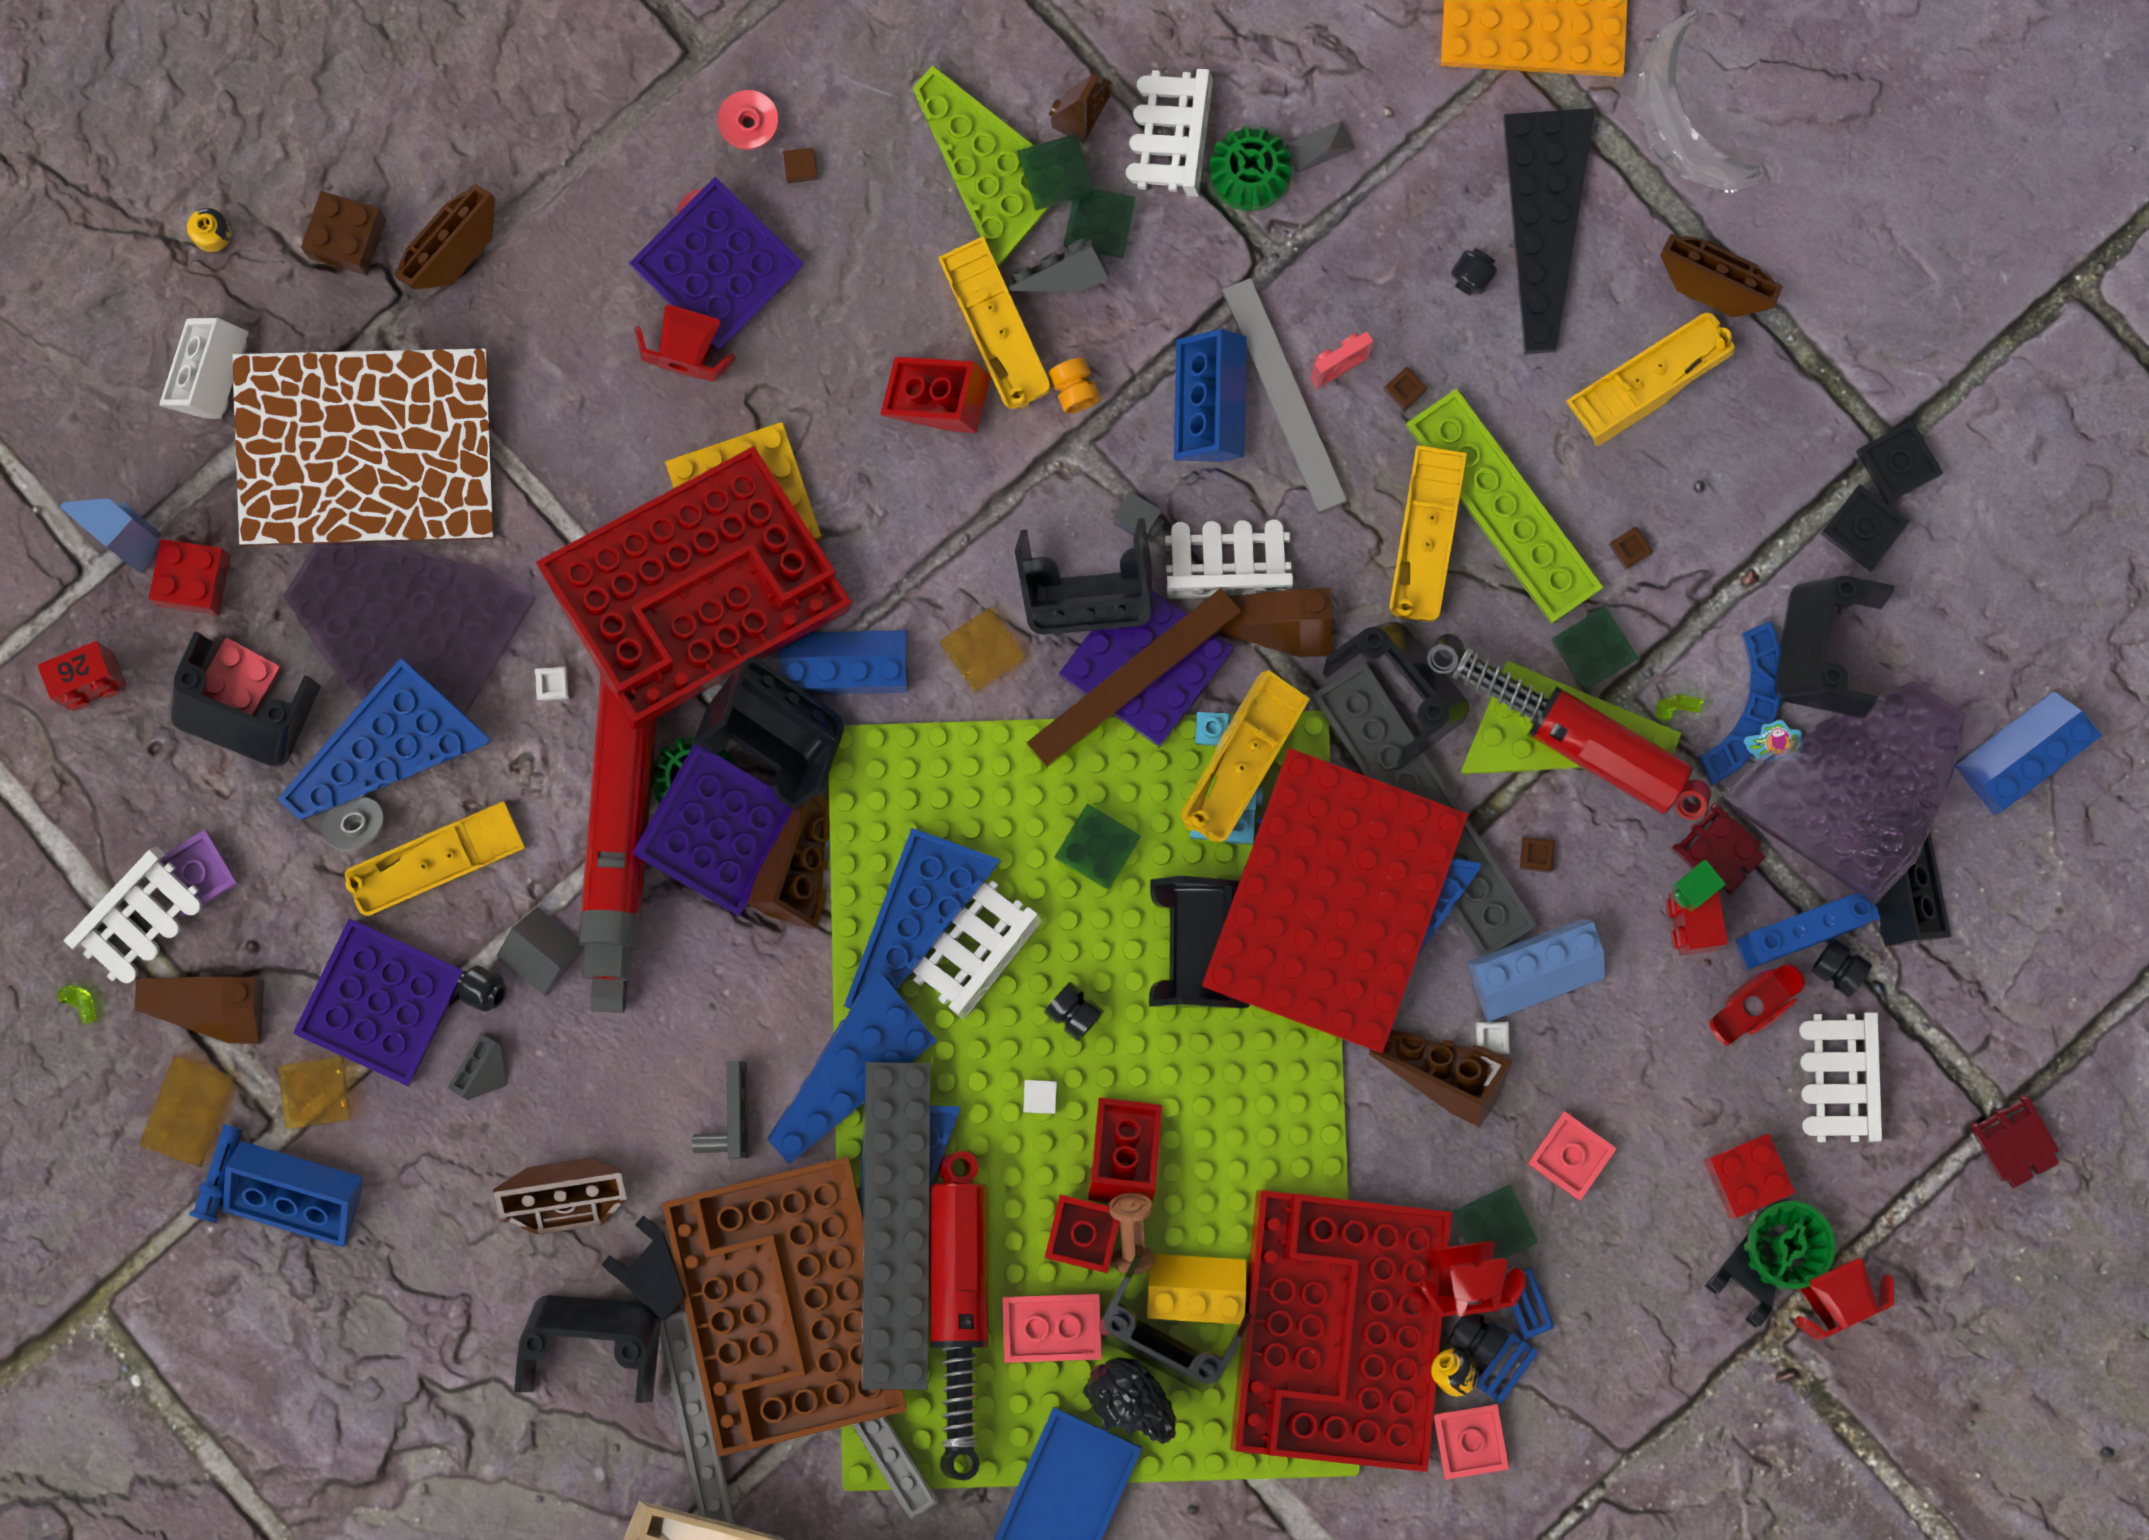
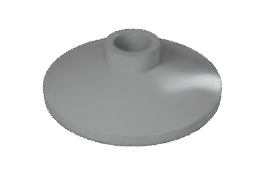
M359 797L330 809L323 820L322 833L326 842L337 850H357L370 844L379 835L384 825V814L376 801L367 797Z

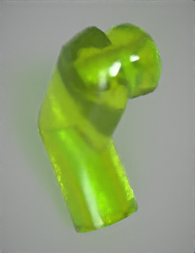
M1675 694L1660 699L1656 703L1655 708L1657 710L1655 716L1659 720L1667 721L1672 719L1673 710L1680 709L1699 713L1703 702L1701 698Z
M72 984L59 988L57 992L58 1000L63 1004L66 1003L78 1009L81 1025L97 1022L93 998L88 991Z

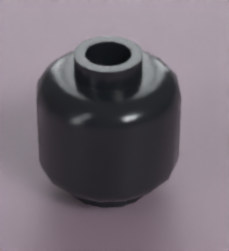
M1474 248L1473 251H1464L1451 271L1452 277L1457 280L1455 287L1469 296L1473 291L1480 294L1484 293L1497 274V268L1493 265L1496 260L1477 248Z
M476 965L463 972L457 982L460 1000L464 1004L483 1012L499 1007L504 1001L507 992L503 977L499 973L483 966Z

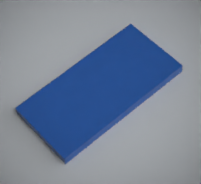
M1053 1406L994 1540H1101L1139 1457L1142 1446L1109 1431H1104L1103 1428Z

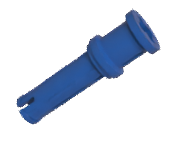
M225 1124L222 1126L223 1128L205 1183L201 1182V1185L198 1186L200 1193L195 1208L189 1213V1216L216 1224L218 1221L216 1214L221 1198L224 1196L225 1168L236 1150L243 1131L242 1129Z

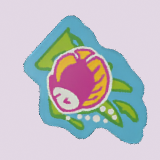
M1776 720L1771 724H1764L1759 735L1746 737L1744 744L1747 750L1755 755L1757 760L1771 763L1779 760L1798 762L1801 758L1802 734L1798 729H1789L1784 721Z

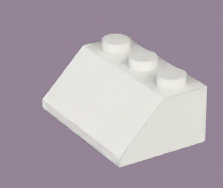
M219 318L186 319L159 405L206 419H221L228 408V396L233 385L232 354H244L247 348L246 339L249 331Z

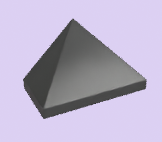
M1342 121L1286 144V148L1290 150L1292 161L1298 173L1354 150L1353 143Z
M482 1033L479 1034L448 1086V1089L466 1100L507 1085L501 1045Z

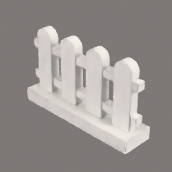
M1197 69L1196 78H1191L1190 72H1183L1182 78L1163 77L1160 71L1152 70V76H1142L1137 81L1139 93L1143 96H1149L1148 105H1139L1133 111L1135 121L1139 125H1145L1144 134L1133 135L1129 141L1131 150L1135 154H1141V162L1130 164L1126 168V176L1131 183L1138 184V189L1146 190L1147 184L1167 185L1169 191L1177 192V187L1183 186L1187 196L1199 197L1213 78L1209 69ZM1158 97L1180 98L1179 107L1158 106ZM1188 99H1193L1192 107H1188ZM1154 126L1176 127L1175 136L1153 135ZM1185 128H1190L1189 137L1184 136ZM1150 155L1172 156L1171 165L1149 164ZM1181 157H1186L1185 166H1180Z
M1241 520L1234 525L1233 534H1221L1220 525L1217 522L1209 521L1204 524L1202 535H1190V528L1186 523H1175L1172 526L1171 535L1165 536V546H1172V565H1166V575H1173L1167 576V599L1208 598L1220 588L1228 596L1292 590V573H1285L1291 572V562H1285L1284 543H1290V532L1283 533V525L1278 520L1268 521L1265 524L1264 533H1252L1251 524ZM1253 543H1265L1266 563H1254ZM1222 544H1234L1233 564H1222ZM1191 545H1203V564L1191 565Z
M158 846L148 850L63 940L72 950L81 945L87 950L83 955L87 959L94 956L110 971L107 977L111 981H114L116 978L123 983L134 981L138 976V969L132 961L137 956L146 961L156 958L159 954V946L153 939L159 933L166 938L178 935L181 925L175 916L180 911L186 915H194L202 908V901L196 895L199 889L195 885L188 888L172 873L176 867L171 863H168L166 866L161 863L166 854ZM147 878L151 882L143 888L139 884ZM156 888L174 903L168 911L151 896ZM125 900L129 905L122 911L118 906ZM135 911L153 926L147 934L129 918ZM104 923L107 928L101 934L97 929ZM114 933L132 949L126 956L108 941Z
M991 881L989 885L984 883L972 897L976 900L969 910L964 907L953 921L956 926L948 935L944 932L934 944L933 948L936 951L928 960L924 957L913 970L916 974L913 980L920 986L925 981L941 994L938 1000L944 1005L951 1001L952 1003L948 1007L963 1020H965L1042 922L1039 915L1029 907L1024 912L1021 911L1024 905L1020 901L1016 900L1012 904L996 892L999 886L994 881ZM983 907L1001 919L994 929L977 917V914ZM1010 926L1011 928L1003 937L1001 934ZM963 932L981 944L974 954L957 942ZM988 951H990V955L983 962L982 958L986 955ZM944 956L961 969L954 979L937 967ZM968 976H970L971 979L963 987V982L967 979Z
M1878 1012L1864 1013L1863 1020H1855V1014H1847V1020L1822 1021V1014H1813V1021H1805L1799 1028L1800 1036L1803 1039L1814 1040V1052L1804 1054L1800 1060V1065L1804 1071L1815 1072V1084L1805 1086L1801 1092L1804 1102L1816 1104V1116L1808 1117L1803 1121L1802 1129L1804 1133L1809 1136H1817V1142H1826V1136H1851V1142H1859V1136H1867V1143L1882 1142ZM1822 1040H1847L1848 1052H1823ZM1856 1040H1864V1052H1856ZM1823 1072H1848L1849 1084H1824ZM1857 1072H1865V1084H1857ZM1825 1104H1850V1116H1825ZM1858 1104H1866L1867 1116H1858Z

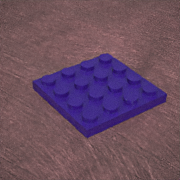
M714 177L629 262V266L668 304L719 319L720 326L710 344L719 352L804 266V263L732 192Z
M1152 590V612L1147 623L1135 627L1091 630L1061 669L1059 677L1087 695L1187 614ZM1215 634L1114 716L1161 748L1232 654L1234 647Z
M694 744L632 854L730 912L740 916L749 900L757 873L793 810L778 800L773 788L720 756L709 753L697 744Z
M349 918L293 1034L410 1087L455 994L458 979L465 971Z

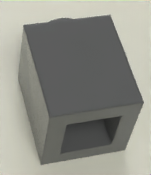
M1129 492L1114 516V525L1134 536L1138 519L1144 518L1147 537L1149 538L1151 535L1155 538L1164 521L1160 520L1162 510Z

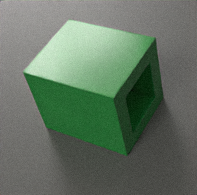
M1705 859L1671 886V889L1674 891L1672 897L1681 908L1685 909L1687 907L1691 912L1726 884Z

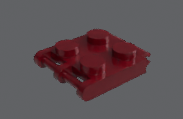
M1713 803L1709 807L1711 811L1699 824L1694 823L1690 828L1692 831L1679 845L1675 844L1671 849L1692 869L1706 859L1726 885L1722 888L1731 895L1746 879V876L1739 869L1742 868L1750 874L1762 862L1765 856L1758 850L1762 844L1719 805ZM1716 815L1717 818L1704 830V826ZM1697 835L1699 838L1685 851L1684 848Z
M2026 1094L2019 1097L2020 1101L2004 1110L2001 1108L1995 1110V1115L1979 1124L1974 1122L1969 1125L2000 1181L2007 1180L2012 1188H2016L2034 1178L2029 1168L2030 1166L2033 1167L2038 1175L2059 1164L2054 1155L2059 1149ZM2021 1107H2024L2022 1111L2013 1114L2009 1118L2007 1117V1115H2009L2010 1113L2018 1110ZM1996 1121H1999V1122H2000V1123H1998V1124L1992 1126L1991 1128H1988V1129H1986L1985 1131H1982L1983 1128L1989 1126L1990 1124H1992V1123H1994V1122H1996Z

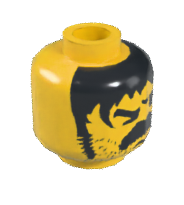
M202 208L195 211L189 217L187 233L192 242L202 251L218 252L229 243L231 227L226 218L217 210Z
M1460 1349L1444 1350L1434 1359L1431 1366V1375L1434 1381L1449 1396L1459 1397L1468 1394L1476 1386L1479 1379V1371L1475 1363Z

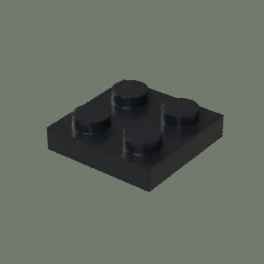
M1912 420L1856 451L1886 504L1892 503L1943 474L1938 462Z
M1859 484L1821 532V535L1871 572L1910 521Z

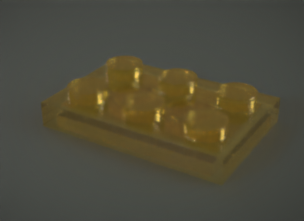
M174 1055L139 1146L197 1167H202L236 1077Z

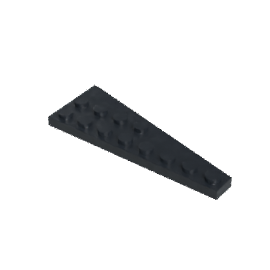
M1594 108L1504 114L1503 117L1524 354L1551 353L1557 349L1594 122Z

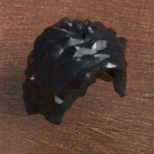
M1119 1357L1111 1359L1105 1364H1100L1090 1373L1091 1377L1083 1388V1393L1089 1399L1090 1404L1093 1405L1094 1412L1102 1419L1104 1431H1109L1112 1427L1117 1426L1124 1428L1129 1435L1135 1431H1142L1144 1436L1148 1435L1152 1441L1157 1440L1161 1444L1168 1443L1171 1438H1175L1176 1416L1172 1410V1402L1167 1399L1160 1383L1155 1380L1147 1367L1141 1365L1138 1360Z

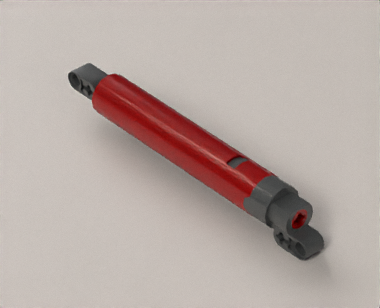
M601 674L578 945L584 947L582 977L592 979L591 1011L624 1013L628 981L630 980L632 950H638L645 873V861L633 855L632 852L649 823L657 717L633 730Z

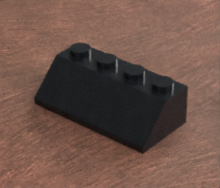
M1892 814L1860 822L1862 829L1861 840L1866 849L1868 859L1867 870L1872 879L1874 889L1873 900L1880 916L1879 930L1885 947L1951 937L1927 814Z

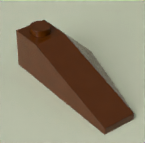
M1091 74L1067 90L1062 99H1056L1050 109L1049 116H1051L1052 128L1084 144L1112 94L1113 82L1096 74Z
M1330 588L1294 589L1229 596L1241 610V614L1216 634L1240 641H1248L1261 645V647L1286 652L1299 658L1327 657L1331 654L1332 611Z
M817 794L798 809L792 811L757 873L747 904L771 918L810 929L817 928L826 900V889H822L823 871H826L828 868V860H824L825 842L829 839L830 834L829 800Z
M255 977L136 978L134 1010L229 1044H261L264 981Z
M1396 1030L1390 1031L1382 1054L1369 1050L1371 1057L1445 1110L1479 1128L1494 1107L1512 1065V1060L1482 1046L1473 1045V1048L1454 1045V1041L1444 1039L1443 1043L1425 1040L1422 1035Z

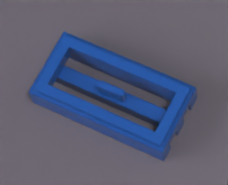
M1531 1267L1523 1271L1526 1274L1545 1325L1539 1326L1524 1287L1520 1296L1531 1322L1532 1330L1528 1331L1518 1302H1516L1515 1306H1511L1523 1339L1554 1329Z
M1511 1332L1493 1360L1479 1376L1476 1387L1501 1404L1538 1351ZM1514 1342L1518 1345L1489 1387L1484 1385V1382ZM1523 1350L1526 1351L1527 1355L1500 1393H1495V1389Z

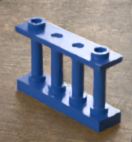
M1865 889L1750 932L1748 936L1735 940L1746 970L1864 927L1867 923L1880 919L1869 889Z

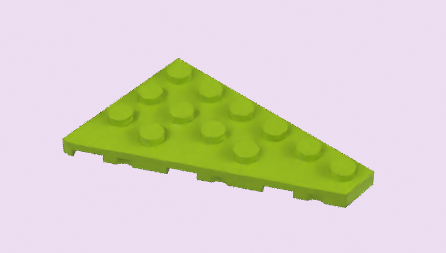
M931 66L913 87V93L979 237L984 236L999 269L1072 184L1074 177L938 69Z
M1508 660L1506 661L1502 673L1511 672L1512 679L1518 680L1521 678L1524 686L1532 685L1533 691L1536 693L1543 691L1546 699L1549 698L1557 686L1671 754L1674 753L1682 733ZM1491 696L1460 774L1466 776L1469 774L1485 773L1500 774L1502 772L1569 770L1582 767L1528 736L1527 734L1533 725L1530 723L1531 719L1525 715L1520 718V712L1515 709L1509 711V706L1503 702L1498 705V699Z

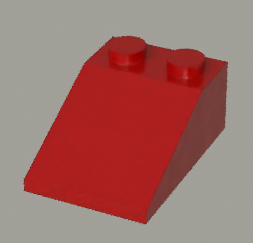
M894 357L880 414L883 417L946 431L977 433L991 375L974 361Z
M1099 1097L1087 1200L1110 1203L1118 1195L1140 1193L1149 1197L1153 1202L1156 1190L1162 1105Z

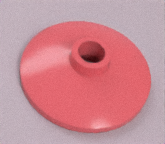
M742 90L730 95L720 106L717 115V124L722 137L730 145L743 150L757 149L767 144L775 135L779 122L777 109L771 99L763 93L754 90ZM746 120H753L755 122L750 128H746L743 125Z

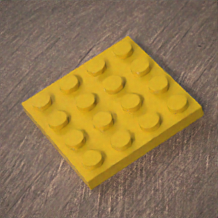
M782 422L665 461L673 488L754 446L815 541L822 539Z

